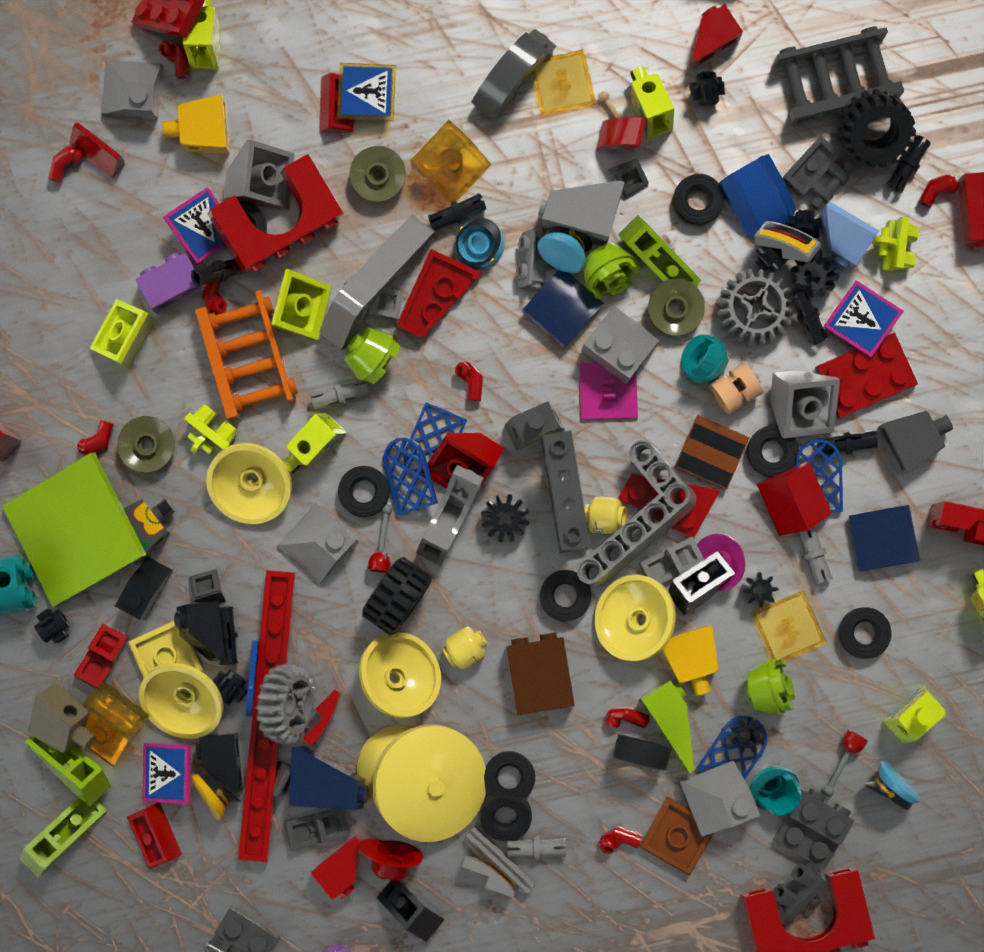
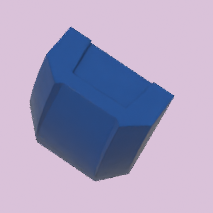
M769 154L760 156L719 182L724 192V199L747 236H754L765 221L785 224L788 222L789 215L794 216L796 207Z

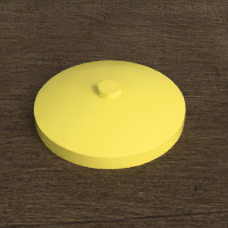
M421 725L401 733L388 744L376 764L373 776V796L376 807L384 821L406 838L420 842H435L450 838L466 828L481 808L486 794L484 783L486 767L484 760L472 741L452 728L442 725Z

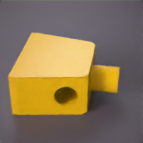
M222 94L180 104L177 107L178 120L163 121L164 137H180V144L185 151L230 154L226 102Z
M712 625L672 636L661 652L678 683L690 681L695 696L711 692L706 675L718 672Z

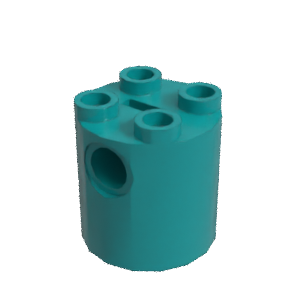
M21 555L0 558V616L29 611L30 608L37 606L35 592L31 590L30 580L34 579L31 563H26Z

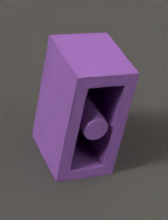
M186 252L170 255L165 259L166 263L157 268L150 266L140 272L141 276L135 279L148 305L155 313L205 287V285L197 287L193 284L191 272L196 268Z

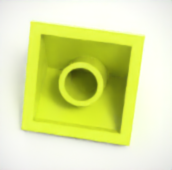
M286 269L271 325L276 331L318 340L332 286Z
M116 299L89 349L129 369L155 319L149 313Z

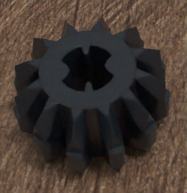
M822 249L817 251L810 262L795 260L797 265L791 268V272L797 275L792 279V283H800V287L805 286L811 298H813L816 292L820 297H824L826 290L832 291L836 287L834 281H838L840 275L834 272L839 267V263L830 264L829 261L833 257L832 254L829 253L824 258L822 257ZM815 269L819 271L816 278L811 275Z
M508 494L506 503L502 502L501 495H496L497 506L491 501L486 502V505L493 510L492 513L488 511L481 512V516L491 518V520L483 522L482 527L493 526L488 532L490 538L497 531L500 532L498 542H503L504 533H508L509 541L513 542L515 539L512 531L515 530L520 536L524 535V531L518 527V524L523 526L529 525L528 520L520 519V516L527 515L529 511L528 509L517 510L523 503L521 499L517 500L514 506L511 505V494ZM509 511L513 515L510 517V520H513L510 525L508 523L500 525L498 523V520H500V517H497L500 512L506 514Z

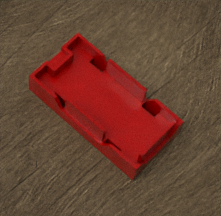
M947 501L932 504L927 527L954 533L960 528L965 529L963 542L984 546V509Z

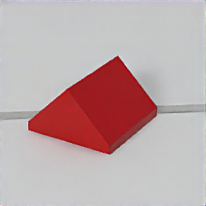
M809 461L756 484L779 536L808 531L832 514Z

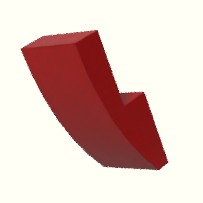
M619 117L604 120L597 148L608 151L617 147L625 150L640 147L647 119L642 117Z
M102 623L88 646V652L75 671L74 677L100 691L128 637Z
M338 688L315 709L323 718L302 738L310 747L322 736L336 713L342 693Z

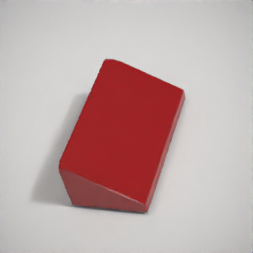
M328 73L321 78L319 131L353 133L354 115L341 114L343 75Z
M79 122L73 125L70 146L80 149L87 160L113 178L123 167L125 160Z
M160 803L153 804L127 816L149 870L181 856V850Z

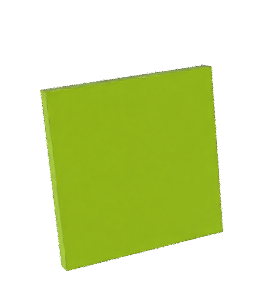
M89 453L2 506L52 607L59 606L147 555L96 453Z

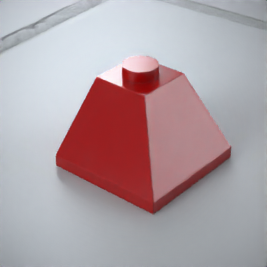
M447 433L427 462L431 479L447 489L452 474L457 465L483 477L482 485L494 469L505 448L482 433Z

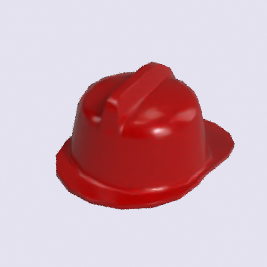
M362 839L357 845L362 854L372 860L371 869L375 876L380 879L391 881L404 880L409 876L412 868L418 866L423 859L419 849L402 841Z

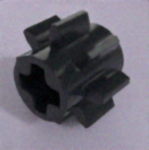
M713 71L698 73L695 76L696 82L689 83L693 101L698 100V104L701 106L715 105L719 102V95L726 94L722 77H717V74Z
M798 209L794 216H788L787 226L798 229L813 238H820L821 218L814 219L813 210Z
M760 246L754 252L759 257L754 263L763 271L770 269L775 273L789 260L783 259L782 249Z
M757 572L756 580L753 581L749 577L745 579L749 586L748 589H743L741 592L748 593L750 598L747 600V604L758 601V607L763 608L764 600L770 603L775 602L771 595L772 592L778 591L779 588L772 587L770 584L773 580L772 576L765 580L762 579L761 572ZM758 582H760L761 587H766L767 590L766 593L761 595V598H759L758 593L753 592V588L758 587Z
M47 608L36 616L40 622L34 628L45 643L51 640L55 644L60 643L69 636L65 630L71 627V624L60 609L53 612Z
M231 669L226 674L219 671L213 680L223 702L228 705L233 700L238 703L241 702L248 690L243 688L247 681Z
M739 718L740 725L737 728L730 727L736 736L730 742L731 744L738 742L741 744L739 746L740 753H743L745 748H750L753 753H756L755 746L758 743L765 744L760 738V734L765 729L763 727L756 729V719L754 718L751 719L749 724L745 723L742 718ZM750 728L754 738L753 740L747 739L745 743L741 733L742 731L748 732Z

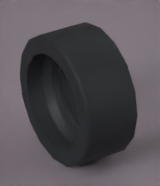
M618 735L613 757L646 767L666 770L671 748L638 738Z

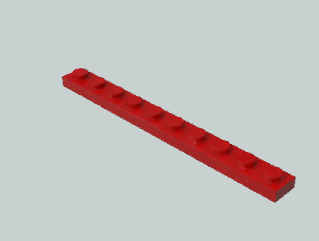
M266 570L238 860L269 861L275 798L273 791L280 743L264 737L263 731L259 728L260 721L257 720L259 711L256 707L259 704L257 696H260V685L264 684L265 675H269L270 669L275 668L277 665L287 664L296 578V573Z

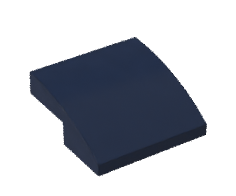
M558 270L521 312L560 346L565 348L586 323L601 309L604 303L597 299L592 292L588 291L570 273Z
M909 505L849 516L860 572L920 561Z

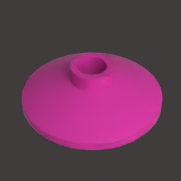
M711 534L701 539L697 546L704 560L718 551L735 572V575L718 591L733 588L739 583L745 571V556L741 546L736 540L725 534Z

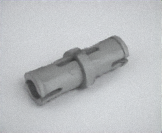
M364 380L342 386L336 384L334 385L335 388L310 394L315 412L337 405L341 407L346 406L347 402L370 396L367 383Z
M814 526L808 532H799L806 552L804 558L809 561L815 584L831 580L833 577L824 555L827 554L826 549H822L815 529L816 526Z
M533 837V840L507 841L508 848H520V850H508V859L534 857V860H540V857H566V849H554V847L566 846L565 838L539 840V837Z

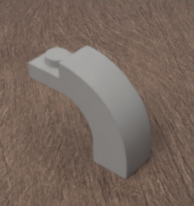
M457 465L445 494L416 551L417 554L442 566L478 494L483 477Z

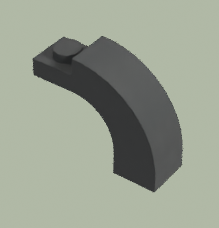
M534 29L529 34L525 32L493 67L479 87L471 103L493 120L507 108L524 80L553 53L556 45L537 29Z

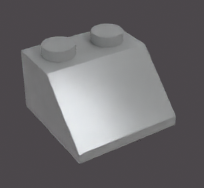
M614 306L583 344L581 352L620 381L627 384L660 339Z

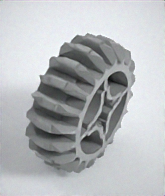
M748 269L746 271L747 279L739 272L736 274L738 283L732 279L727 281V285L731 290L722 288L720 294L727 299H719L717 305L726 307V309L719 310L717 314L720 317L727 316V319L721 323V326L726 327L729 324L732 326L728 332L729 336H732L736 331L740 333L737 338L738 342H742L745 336L748 337L747 342L750 346L754 344L755 337H757L760 346L765 344V336H767L769 341L773 342L776 340L774 332L782 336L785 330L781 325L789 326L791 324V320L785 317L794 314L792 308L786 307L793 304L791 298H785L791 290L789 287L781 290L780 286L784 280L780 278L774 283L772 281L775 275L773 272H770L767 278H764L763 269H759L757 276L754 277L752 269ZM748 286L761 287L755 296H748L746 294L742 296L737 293ZM768 291L776 299L778 313L767 303ZM761 296L759 301L760 310L750 319L753 309L752 305ZM733 302L738 303V307L745 312L743 324L735 315ZM759 318L775 321L772 325L763 329L751 328L753 322Z
M287 664L277 665L275 668L270 669L269 675L264 677V684L260 685V696H257L259 704L256 707L259 711L257 720L260 721L259 728L263 731L264 737H268L269 740L276 743L297 742L298 739L303 738L304 732H308V724L313 721L311 716L313 711H315L313 708L316 701L314 698L315 688L312 687L313 678L309 677V672L305 671L303 667Z

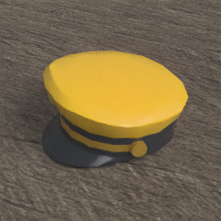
M205 769L199 774L191 776V782L216 820L222 819L225 814V808L231 802H241L238 797L219 785Z

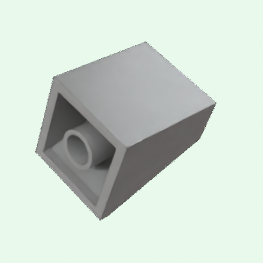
M613 181L550 191L548 199L542 198L539 208L538 221L542 222L541 230L547 231L556 226L566 227L585 234L591 239L593 245L602 246L608 244L624 182Z

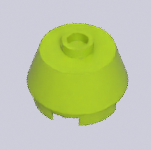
M608 243L593 250L587 255L586 264L583 268L586 288L597 299H601L602 294L611 293L612 297L622 293L632 285L630 281L632 276L639 275L635 257L615 243Z
M367 327L359 335L356 334L347 346L348 351L344 360L358 381L364 380L374 384L387 372L384 368L389 363L391 357L394 359L397 357L400 344L393 339L392 334Z
M769 658L748 672L746 692L749 700L752 701L758 712L784 715L786 711L795 709L793 704L790 703V701L795 700L792 677H788L784 673L783 667L787 665L784 659L773 660Z

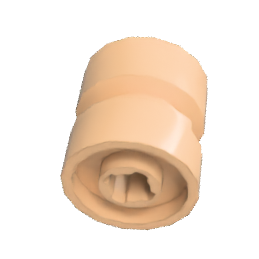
M741 363L730 370L729 377L721 376L709 384L714 398L728 415L743 407L744 400L750 402L763 394L760 383L745 363ZM735 383H737L740 389L742 390L740 393L735 387Z

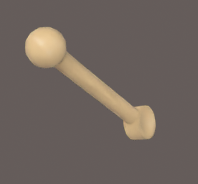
M606 91L600 92L598 95L599 100L605 102L615 118L621 117L609 100V93Z

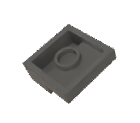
M810 789L808 793L801 790L802 799L799 806L792 813L786 815L773 840L825 870L837 847L842 845L855 820L849 817L851 811L836 803L834 807H831L824 803L826 797L815 790Z

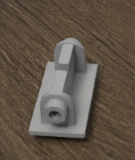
M536 228L522 232L518 242V250L520 252V263L516 268L518 288L531 285L530 288L541 289L542 284H545L546 264L537 262V258L543 259L539 254L537 246L539 240L546 232L536 231Z

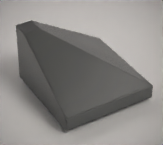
M638 159L608 169L614 181L624 182L622 190L624 197L649 184Z
M217 569L189 577L194 602L219 601V603L226 601Z
M282 760L277 767L273 791L275 797L285 795L290 787L291 765Z

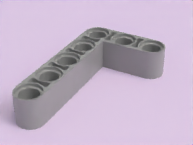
M411 215L336 294L319 333L339 349L344 350L356 335L366 311L426 248L436 232L415 215Z
M639 440L633 443L629 450V457L659 495L579 564L577 574L583 583L594 587L605 585L696 505L697 500L694 491L660 450L648 441ZM650 449L651 454L648 460L641 462L640 455L642 451ZM663 470H667L668 478L666 481L658 483V474ZM681 491H685V501L681 504H676V495ZM659 510H663V520L659 523H654V514ZM637 529H641V539L637 542H633V532ZM619 547L620 556L617 560L612 561L610 559L611 551ZM597 566L599 570L598 576L590 580L589 571L592 567Z

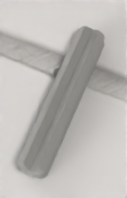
M472 827L467 832L465 840L521 893L527 895L535 887V882L511 859H508V856L477 827Z

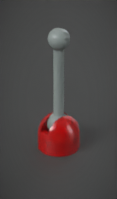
M386 504L381 510L383 520L379 550L369 558L367 568L369 571L387 573L391 567L390 557L384 552L388 518L392 512L390 504Z
M847 729L843 737V746L846 752L829 784L823 787L822 792L827 797L834 794L833 787L850 755L861 752L868 742L867 739Z

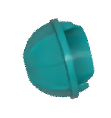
M698 335L692 338L686 344L681 357L682 368L686 376L697 383L715 381L724 374L729 362L723 342L711 335Z
M769 766L760 771L751 781L749 787L756 806L762 810H768L777 816L792 813L799 806L802 799L799 780L796 774L782 767Z

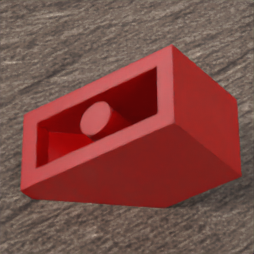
M725 4L719 8L712 6L701 15L703 18H701L690 63L693 69L741 39L743 30Z
M359 833L311 872L312 876L331 900H334L337 896L342 900L355 889L352 884L357 880L360 850L357 845L362 840Z

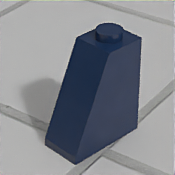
M306 746L292 747L289 806L345 810L364 808V804L368 801L369 789L368 786H365V779Z

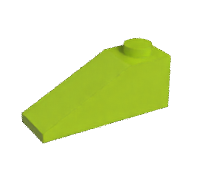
M639 215L618 234L663 282L670 279H684L696 286L702 281Z
M667 680L641 697L640 700L685 769L691 773L695 768L687 704L683 700L687 695L678 682L673 684L671 680Z
M32 735L25 741V744L87 805L91 806L111 787L104 770L76 746H73L65 753H61Z
M78 798L22 850L19 859L40 878L107 810L97 800L89 806Z

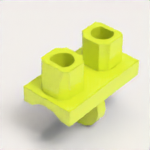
M902 216L898 220H888L887 227H882L881 236H876L872 241L873 245L880 247L879 256L883 257L882 271L891 272L915 266L916 255L906 251L907 243L917 241L920 228L910 224V218Z
M205 404L194 414L189 412L184 419L203 433L201 436H198L193 431L189 433L187 438L194 443L191 451L197 454L204 450L210 455L215 448L207 443L209 439L220 448L225 449L231 446L230 443L235 438L238 430L226 420L216 432L210 429L208 426L217 416V413Z

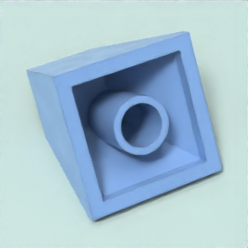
M829 201L818 216V218H821L822 228H820L826 253L827 255L829 253L832 254V263H839L838 268L853 270L879 230Z

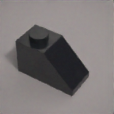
M717 551L673 579L668 592L675 605L685 616L708 601L735 575V572Z
M147 556L128 580L115 607L139 620H146L173 570Z
M219 601L186 604L176 607L177 612L174 615V623L176 629H179V636L209 661L225 659Z
M238 732L199 737L200 743H196L197 760L202 761V767L233 793L242 791L243 783Z
M390 880L377 897L380 903L407 931L425 942L430 939L445 920L429 902L402 880Z

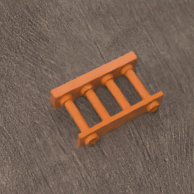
M261 290L255 292L258 303L218 315L215 313L210 314L207 307L195 310L225 415L230 422L241 419L239 411L244 410L243 407L281 395H286L287 401L291 404L295 402L294 395L298 394L294 378H288L274 327L271 325L270 314L274 313L271 299L269 296L264 297ZM262 314L266 330L226 342L223 339L218 341L215 330L220 329L221 325ZM270 341L274 354L273 357L233 369L231 366L226 368L223 357L228 356L227 353ZM278 368L282 384L242 396L239 393L234 395L231 384L236 383L235 380Z

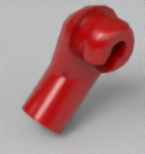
M162 41L158 46V51L162 56L175 64V77L178 79L189 78V63L185 49L174 41Z
M66 146L55 154L52 159L48 180L61 183L65 166L70 162L74 164L80 163L83 156L82 151L75 149L74 146Z
M950 174L933 178L928 182L918 202L925 207L931 208L938 193L945 191L947 193L956 192L959 188V182L955 176Z
M212 282L205 284L202 300L209 312L218 315L227 310V303L218 292L221 283Z
M469 362L458 363L455 367V373L468 385L467 400L481 401L483 375Z
M100 420L96 435L87 439H81L77 444L78 451L86 456L89 453L97 454L108 447L114 424Z
M630 707L611 708L607 712L608 716L605 719V723L614 728H619L621 720H624L641 728H646L650 716Z
M615 827L600 838V850L604 854H611L614 852V849L622 844L638 849L642 835L621 827Z

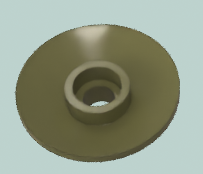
M372 146L356 155L351 163L349 176L352 187L359 196L372 202H384L392 199L401 191L406 180V169L403 160L395 151L384 146ZM376 172H381L384 177L382 180L376 181L373 179V175Z
M670 279L662 282L653 290L649 298L648 312L652 323L663 333L673 336L685 335L693 331L702 321L705 312V302L702 293L693 283L684 279ZM673 302H677L680 305V310L677 313H673L670 310V305Z
M140 416L132 419L122 428L118 436L117 448L120 458L129 468L141 473H151L160 470L170 461L174 453L175 440L171 429L165 422L152 416ZM151 440L153 447L148 451L144 450V442Z

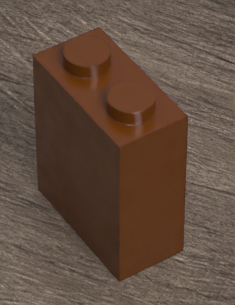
M556 632L539 635L540 641L529 642L528 637L512 639V645L506 646L517 715L575 706L564 637L557 638Z

